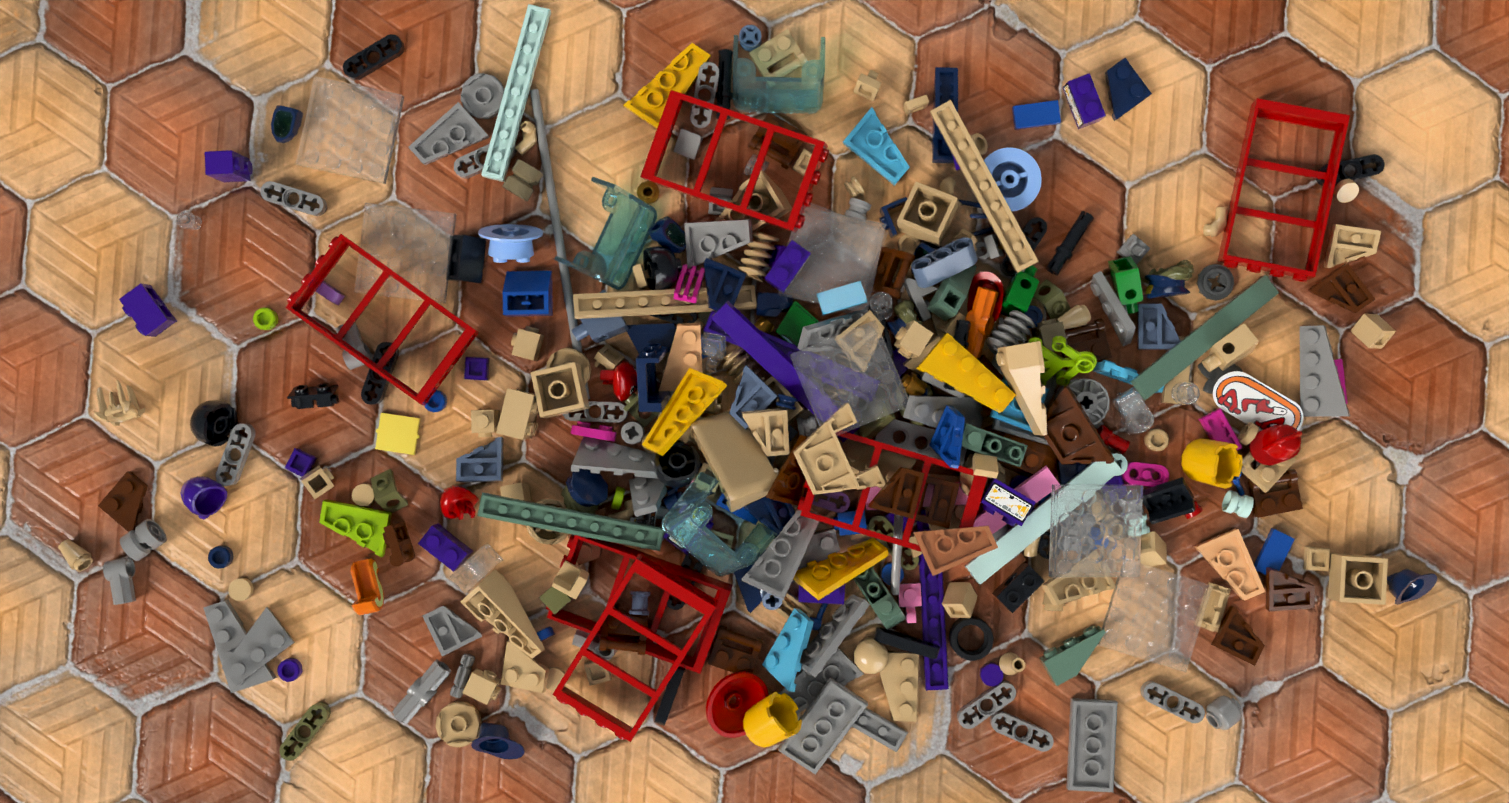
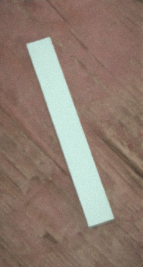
M528 4L483 166L482 177L505 182L550 19V9Z
M1115 461L1111 464L1092 462V464L1088 465L1030 512L1022 526L1016 524L996 540L998 548L972 559L965 567L978 584L981 585L1122 469Z

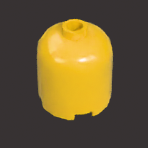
M1196 439L1191 441L1184 449L1181 465L1188 478L1226 489L1233 485L1230 482L1234 476L1239 477L1242 455L1237 453L1236 448L1238 446L1236 444L1209 439Z
M773 692L745 713L743 727L747 737L755 745L764 748L773 746L797 734L802 725V720H798L796 714L798 706L786 693L778 694Z

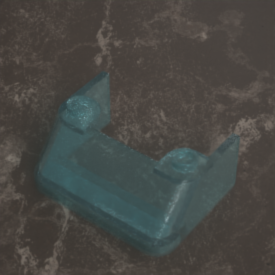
M734 35L733 104L737 110L741 112L813 114L821 109L825 74V37H821L819 60L807 61L802 67L801 78L756 77L755 64L750 59L739 58L738 35Z
M592 177V182L606 189L602 198V206L610 213L592 253L580 251L574 257L573 262L555 256L554 260L619 290L629 280L633 271L632 268L636 265L649 237L648 231L656 222L657 212L654 207L619 186Z
M700 472L662 520V529L716 576L723 577L755 563L777 533L758 523L734 552L705 526L713 513L712 507L705 499L719 481Z

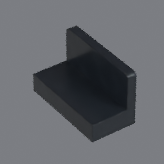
M451 235L446 280L482 283L486 239L467 235Z

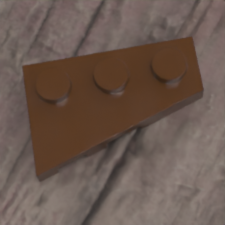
M800 435L766 498L798 506L801 496L806 497L808 488H804L806 479L793 451L808 438L807 436Z

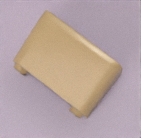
M730 411L697 419L691 424L689 430L694 444H698V449L702 451L717 479L720 490L727 499L726 505L732 513L765 497L778 476L779 470L777 468L773 469L750 428L745 429L729 413Z

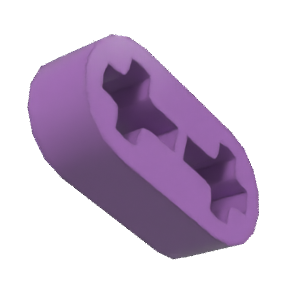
M325 281L316 290L317 293L338 306L345 297L344 294Z
M843 492L825 493L823 495L828 496L827 500L819 498L817 502L813 499L812 503L815 506L839 513L845 512L850 506L849 497ZM839 496H843V501L846 504L845 506L841 505L840 508H836V504L830 501V497L838 499Z

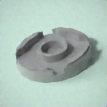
M478 73L464 82L461 102L463 107L472 116L479 119H490L498 115L505 89L495 76Z

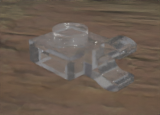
M704 332L701 336L702 355L708 356L706 370L716 373V365L720 366V360L724 359L726 355V336Z

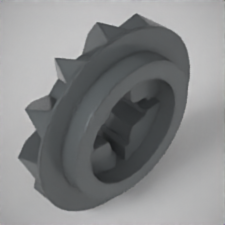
M1213 264L1205 267L1198 274L1199 277L1196 283L1199 293L1205 296L1206 299L1217 301L1226 298L1231 293L1234 286V278L1228 268L1219 264ZM1218 276L1217 282L1221 286L1211 289L1212 283L1208 279H1215Z

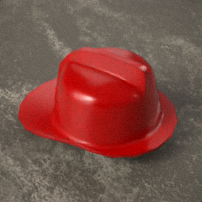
M989 271L980 272L973 277L971 282L967 311L972 310L978 287L999 292L992 314L995 322L1002 310L1005 288L995 273Z
M1286 424L1274 425L1259 431L1250 442L1249 449L1251 455L1259 463L1269 466L1291 459L1301 449V435L1303 433L1302 431H1297L1293 426Z

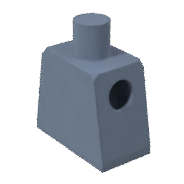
M623 317L580 319L582 324L571 331L578 341L590 335L595 343H600L630 329Z

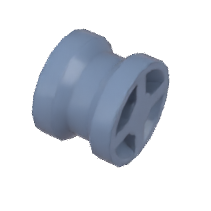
M746 25L740 30L739 41L745 51L751 52L761 45L762 36L758 27Z

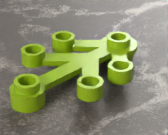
M1055 336L1052 339V349L1062 352L1070 358H1062L1042 346L1040 338L1033 337L1028 341V343L1041 341L1043 358H1045L1044 368H1047L1044 373H1040V379H1042L1040 381L1043 385H1046L1047 381L1056 374V383L1060 386H1066L1079 372L1089 373L1097 364V358L1093 353L1087 351L1078 352L1066 344V339L1063 336ZM1063 367H1070L1067 371L1061 370Z

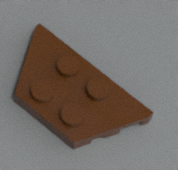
M1068 385L1064 386L1046 412L1047 435L1043 436L1061 464H1074L1076 462L1081 464H1092V462L1113 463V455Z

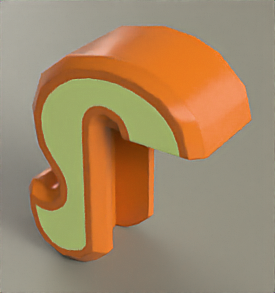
M370 558L353 562L350 571L358 598L352 604L353 610L358 615L380 611L384 604V592L377 575L379 568L376 561Z

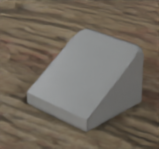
M681 128L674 152L695 160L703 140L702 136Z
M711 187L709 195L729 202L733 197V189ZM709 203L708 214L721 215L725 208Z

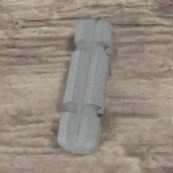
M464 654L461 658V665L458 667L453 682L455 685L452 686L450 695L455 698L463 696V687L467 684L472 669L470 666L472 667L475 660L473 655Z

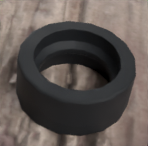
M979 617L959 618L950 628V646L958 656L965 660H980L988 655L993 647L994 637L992 630ZM976 625L983 631L984 643L978 650L966 651L959 645L958 634L963 627Z

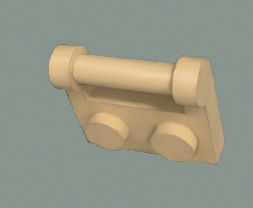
M788 29L749 52L750 57L769 87L775 85L777 80L800 66L803 68L808 65L805 55L801 52ZM794 54L796 59L770 74L769 68Z
M1249 451L1242 458L1241 472L1266 493L1297 459L1293 457L1270 466L1260 463L1253 469L1250 464L1255 459Z

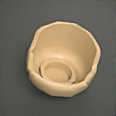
M865 638L854 649V662L862 672L876 674L882 671L888 662L887 649L882 643L874 640V638Z

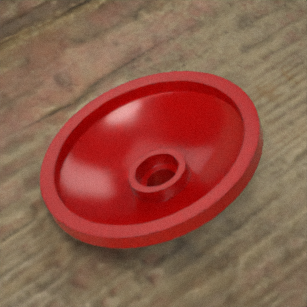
M745 671L735 672L721 679L710 692L706 703V717L712 729L719 735L728 738L746 735L743 727L745 713L753 705L769 695L765 683L755 674Z

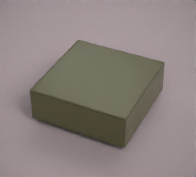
M552 586L539 597L554 614L572 600V597Z

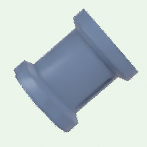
M760 589L762 603L766 609L775 610L781 606L782 599L776 596L770 597L771 594Z
M631 591L632 609L629 610V614L649 615L647 606L648 596H650L651 592Z

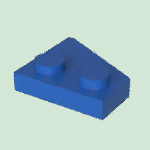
M946 405L929 446L950 468L958 469L965 417L954 406Z

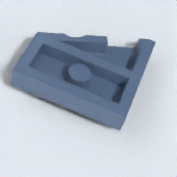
M1138 304V350H1170L1180 342L1175 327L1169 320L1162 304Z
M746 365L729 413L745 429H748L749 426L742 417V412L766 410L778 398V395Z
M498 437L495 441L485 446H480L474 449L473 452L457 458L456 481H503L504 438Z

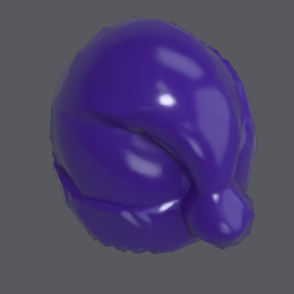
M205 476L190 478L183 484L180 492L184 505L189 511L198 515L203 520L216 513L227 499L226 489L219 482Z

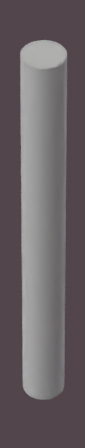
M894 514L893 537L902 540L903 516ZM893 544L890 590L892 595H899L902 546Z

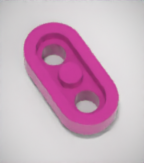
M577 421V425H572L570 434L608 441H615L617 432H613V427L599 425V429L590 427L591 423Z
M1129 462L1127 470L1122 474L1125 482L1132 485L1153 487L1168 482L1169 472L1162 465ZM1132 469L1136 470V475L1134 477L1130 476V471ZM1155 471L1159 474L1156 480L1152 478V474Z

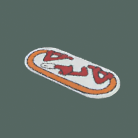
M1233 371L1223 375L1218 379L1213 388V399L1219 408L1246 424L1252 422L1259 427L1258 431L1279 424L1293 426L1299 431L1302 426L1303 411L1296 402L1244 372Z

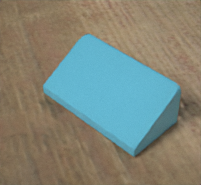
M861 281L817 293L823 316L868 302Z

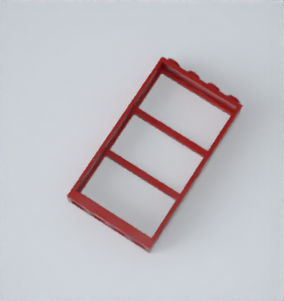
M671 90L640 177L666 188L797 233L798 228L801 229L803 227L805 208L811 205L813 199L811 191L813 186L819 183L821 177L819 169L821 164L826 162L829 150L827 149L828 145L824 141ZM683 101L720 113L694 189L657 177ZM728 116L767 129L740 206L701 192ZM775 132L815 145L788 222L747 209Z
M1259 98L1251 104L1227 214V225L1224 229L1217 262L1224 263L1223 266L1229 268L1247 267V271L1260 273L1261 270L1270 272L1269 275L1274 277L1293 276L1292 280L1307 282V279L1309 280L1316 276L1350 115ZM1256 118L1333 131L1334 136L1326 173L1248 158ZM1246 166L1325 180L1315 221L1239 207L1238 202ZM1236 214L1312 228L1313 233L1305 270L1227 255Z
M340 234L339 237H334L329 243L328 247L330 249L325 255H321L316 260L315 269L311 274L308 273L301 281L302 286L297 292L295 291L289 296L287 300L288 305L285 308L419 404L426 405L479 332L344 235ZM350 246L382 269L383 272L338 333L334 334L302 311V309ZM389 276H391L424 301L376 364L344 341L343 338ZM432 305L465 330L417 393L383 368L429 306Z
M840 430L835 433L837 436L875 447L869 468L878 464L882 449L924 461L921 472L925 474L913 519H907L902 540L859 527L871 487L862 490L852 525L811 513L810 509L815 495H813L807 481H805L804 488H808L806 497L801 496L797 510L801 511L800 516L921 552L919 545L909 542L931 464L974 476L959 528L974 526L988 477L973 475V469L963 466H959L958 469L950 468L943 460Z
M572 534L567 544V547L570 548L568 556L564 555L560 568L565 561L576 565L584 541L623 555L607 605L624 578L630 558L635 560L639 553L675 575L717 590L715 599L718 600L717 606L704 625L694 656L686 655L679 665L701 674L730 595L732 584L619 543ZM665 590L650 629L657 633L670 593ZM546 606V609L549 610L547 618L590 633L596 624V621L563 609L554 614ZM601 627L595 636L600 637ZM607 636L608 640L626 641L638 643L639 640L632 638ZM647 638L645 654L672 664L678 657L677 655Z
M639 553L552 695L562 704H569L575 708L580 715L588 716L595 720L598 726L610 729L618 738L631 742L715 610L718 600ZM634 572L704 614L683 649L613 607ZM608 614L678 656L657 690L587 649ZM582 656H585L652 697L633 728L565 687L566 682Z

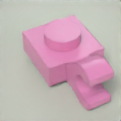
M921 583L900 584L898 606L905 607L907 623H916L915 606H922Z

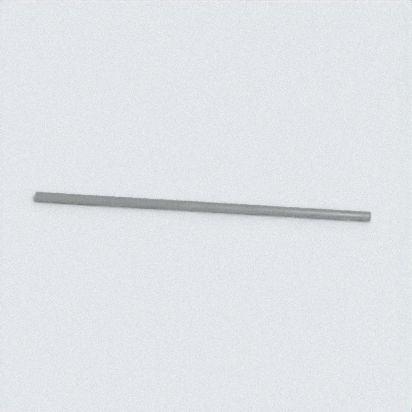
M538 89L530 90L572 347L582 352L581 340L578 341L571 331L578 326V322L574 317L573 292ZM587 382L586 385H585V387H586L587 397H588V399H590L589 388H588V382Z

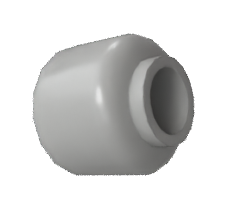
M1220 696L1207 706L1206 718L1214 728L1228 730L1241 720V706L1234 698L1230 699L1227 696Z

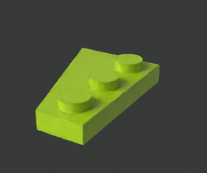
M325 499L322 502L319 523L342 536L345 535L357 542L356 544L363 548L367 547L382 558L385 555L386 549L383 527L390 525L392 513Z

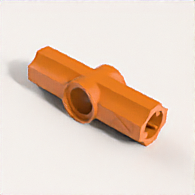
M978 287L972 310L967 313L965 321L971 322L967 340L969 346L966 350L975 358L981 357L986 336L990 334L993 328L994 317L992 314L999 293L983 287Z

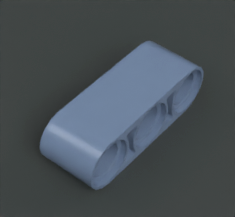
M964 237L915 260L911 267L918 287L928 288L977 263L978 259L972 239Z

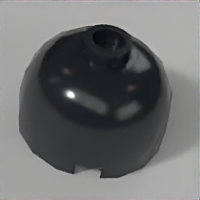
M665 247L645 248L646 250L643 251L644 271L647 270L650 277L646 278L650 289H670L675 285L679 272L682 270L680 259L676 258L674 253Z
M211 400L203 402L197 406L191 416V431L199 441L214 447L221 446L228 442L229 437L227 436L230 434L231 429L237 425V411L230 404L222 401Z
M676 441L663 456L656 453L654 459L655 474L667 486L673 488L684 487L696 478L701 463L700 456L693 446L689 447L684 445L682 441Z

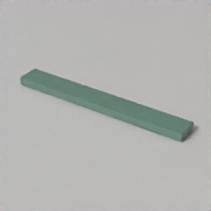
M1266 275L1261 276L1131 380V384L1144 400L1148 399L1208 351L1215 343L1224 338L1275 297L1279 291Z
M483 492L477 515L479 517L660 551L665 530L663 527Z

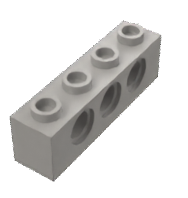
M894 419L873 439L943 460L929 446L935 433L934 429ZM897 430L904 433V440L901 443L893 441V433ZM919 436H923L926 440V445L922 449H918L915 446V439ZM961 448L960 465L964 463L967 449Z

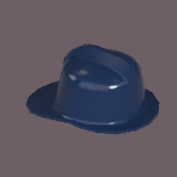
M1404 569L1387 577L1388 589L1396 598L1395 604L1397 605L1421 598L1437 582V576L1434 573L1420 575L1409 569Z
M482 723L478 738L471 744L472 748L476 751L503 759H518L525 753L524 747L521 744L510 739L508 729L498 724Z

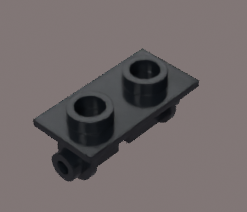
M322 383L316 387L299 385L293 388L287 399H291L292 407L297 409L314 408L313 400L317 401L318 407L334 406L339 403L338 395H334L338 385H330L329 383Z

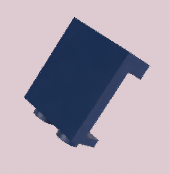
M658 343L648 344L636 358L639 412H662L671 398L670 391L657 390L656 363H659L668 352V347H661V344Z

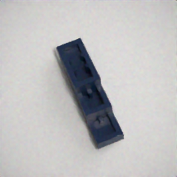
M935 67L933 109L951 100L958 112V68ZM933 119L932 163H954L953 155Z

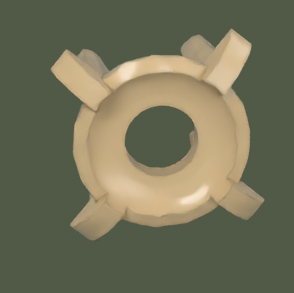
M116 380L120 402L117 406L112 392H109L110 405H108V408L102 388L99 387L96 393L99 412H95L94 416L101 421L110 422L114 426H118L120 422L133 419L134 417L136 419L140 418L145 412V408L139 409L134 390L129 385L126 386L129 401H126L119 380Z

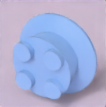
M1002 148L992 152L985 158L984 162L1011 211L1021 210L1034 201L1040 191L1042 177L1037 162L1030 154L1017 148Z
M499 224L479 229L478 234L490 240L488 255L493 257V262L505 263L507 259H516L517 262L527 263L530 262V257L534 255L532 240L543 236V230L529 225Z

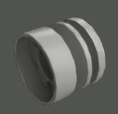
M1093 379L1070 380L1068 386L1080 403L1083 399L1088 400V404L1081 405L1093 425L1098 424L1105 418L1109 410L1110 399L1107 390L1101 383ZM1060 386L1057 389L1054 395V401L1059 395V393L1062 391L1064 386Z

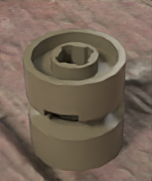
M517 159L512 168L513 175L506 178L502 187L528 202L534 192L532 186L538 185L544 174L524 161Z

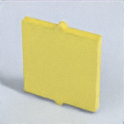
M381 413L379 427L376 429L378 434L375 449L415 455L417 439L420 438L418 432L421 418Z

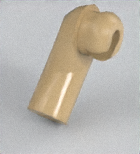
M530 121L522 122L520 129L522 130L523 140L515 146V149L522 156L537 141L536 127Z
M952 177L942 180L940 191L953 196L956 181Z
M1227 207L1216 208L1215 221L1212 224H1205L1203 227L1205 236L1211 235V237H1216L1226 228Z
M632 499L624 502L626 510L611 514L608 517L628 521L634 515Z

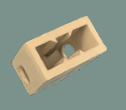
M1244 323L1215 343L1209 351L1210 356L1202 360V364L1209 372L1218 366L1224 371L1251 354L1259 340Z

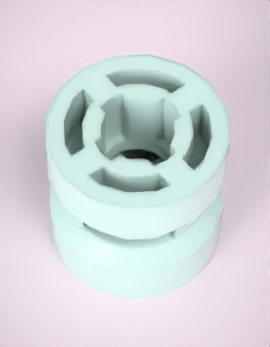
M1229 490L1224 496L1222 511L1230 514L1234 512L1240 517L1247 518L1252 511L1254 499L1247 495L1240 496L1237 492Z

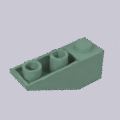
M973 265L943 280L927 309L944 321L957 315L967 297L977 266Z
M964 423L962 448L978 454L996 456L999 461L1021 467L1028 445Z
M873 567L853 578L887 630H890L906 619Z
M1090 626L1079 637H1070L1063 642L1064 645L1057 649L1052 647L1043 653L1044 656L1039 659L1051 681L1056 686L1078 675L1106 633L1100 626Z

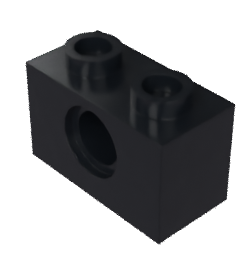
M1023 562L992 594L1013 613L1045 581L1030 565Z

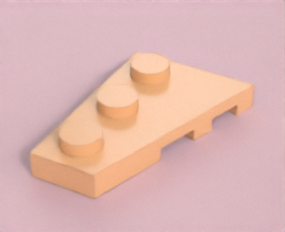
M679 323L677 325L659 391H675L689 368L703 373L701 323Z
M1232 529L1194 546L1242 600L1245 601L1265 592L1239 529Z

